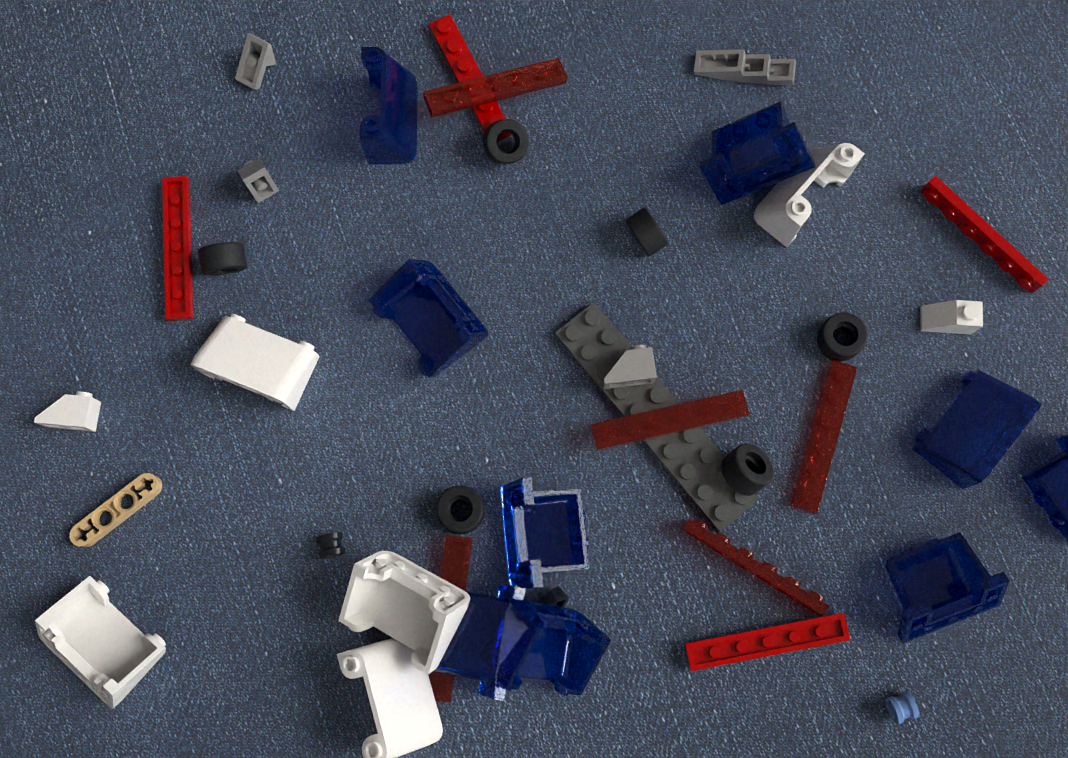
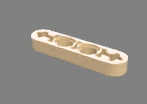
M150 473L138 476L74 525L70 531L71 542L79 547L94 545L155 498L162 490L161 479ZM146 480L154 481L151 484L153 488L151 491L143 490L146 487ZM136 489V490L141 491V492H140L139 495H138V494H137L136 492H134L133 490ZM131 495L133 497V505L128 509H124L121 506V500L124 496ZM109 511L112 515V520L108 525L103 526L100 523V516L103 512ZM95 526L97 529H99V531L93 530L92 528ZM81 530L89 531L86 534L87 540L79 539L82 536Z

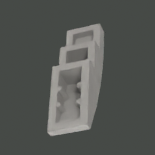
M744 49L696 51L694 74L741 83L794 85L796 61L795 59H771L770 54L745 55Z

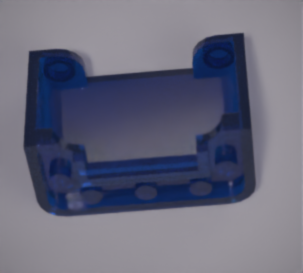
M361 47V60L363 66L368 71L370 87L376 86L380 90V115L367 116L360 123L359 140L369 164L410 163L417 156L418 85L416 77L381 48Z
M408 259L368 300L373 306L374 313L382 319H393L419 351L421 356L418 358V368L429 378L436 377L488 336L487 329L440 270L427 260Z
M979 369L974 372L970 370L964 375L960 381L963 384L961 387L962 392L935 426L929 430L924 428L915 438L917 443L913 447L916 453L962 489L981 483L992 472L1042 405L1033 396Z
M510 599L504 609L494 676L498 686L506 691L518 690L522 684L520 678L551 681L555 685L554 689L564 696L569 694L581 695L611 639L577 610Z

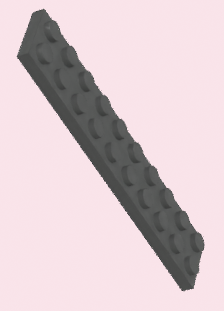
M595 302L555 332V336L718 533L760 500L756 494L750 496L741 495L727 484L721 470L722 460L725 458L724 455L658 377L655 383L603 389V380L624 352L630 350L632 346Z

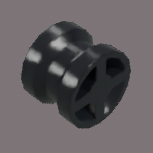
M334 532L316 537V542L320 545L321 549L319 552L320 559L346 554V550L341 543L343 539L342 532Z

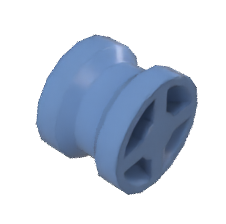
M901 692L900 696L896 698L893 696L885 698L887 710L895 724H902L907 718L916 719L919 717L917 704L910 692Z

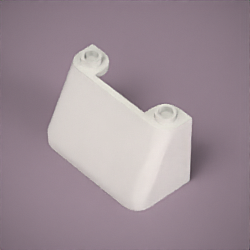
M850 143L808 150L758 204L754 212L755 221L784 246L788 247L811 214V205L801 194L813 181L823 188L832 182L837 183L841 187L850 177L865 153Z
M231 314L230 317L224 316L195 354L190 365L205 376L227 381L262 395L268 400L281 403L283 407L295 411L319 359V355L313 351L315 347L304 341H300L299 344L247 324L244 318L236 314Z
M379 551L354 563L339 622L348 626L354 632H362L374 626L413 649L414 652L411 656L412 664L419 671L430 674L438 667L467 611L470 596L464 590L394 552Z
M89 576L35 620V624L42 642L105 704L113 709L165 654L166 648L164 646H166V643L156 633L154 635L149 633L144 635L109 602L107 594L110 591L102 581L98 580L96 582Z
M394 638L337 654L340 669L346 677L355 679L363 676L378 733L367 737L363 742V758H397L439 741L442 736V723L427 673L416 669L412 664L411 656L414 650Z

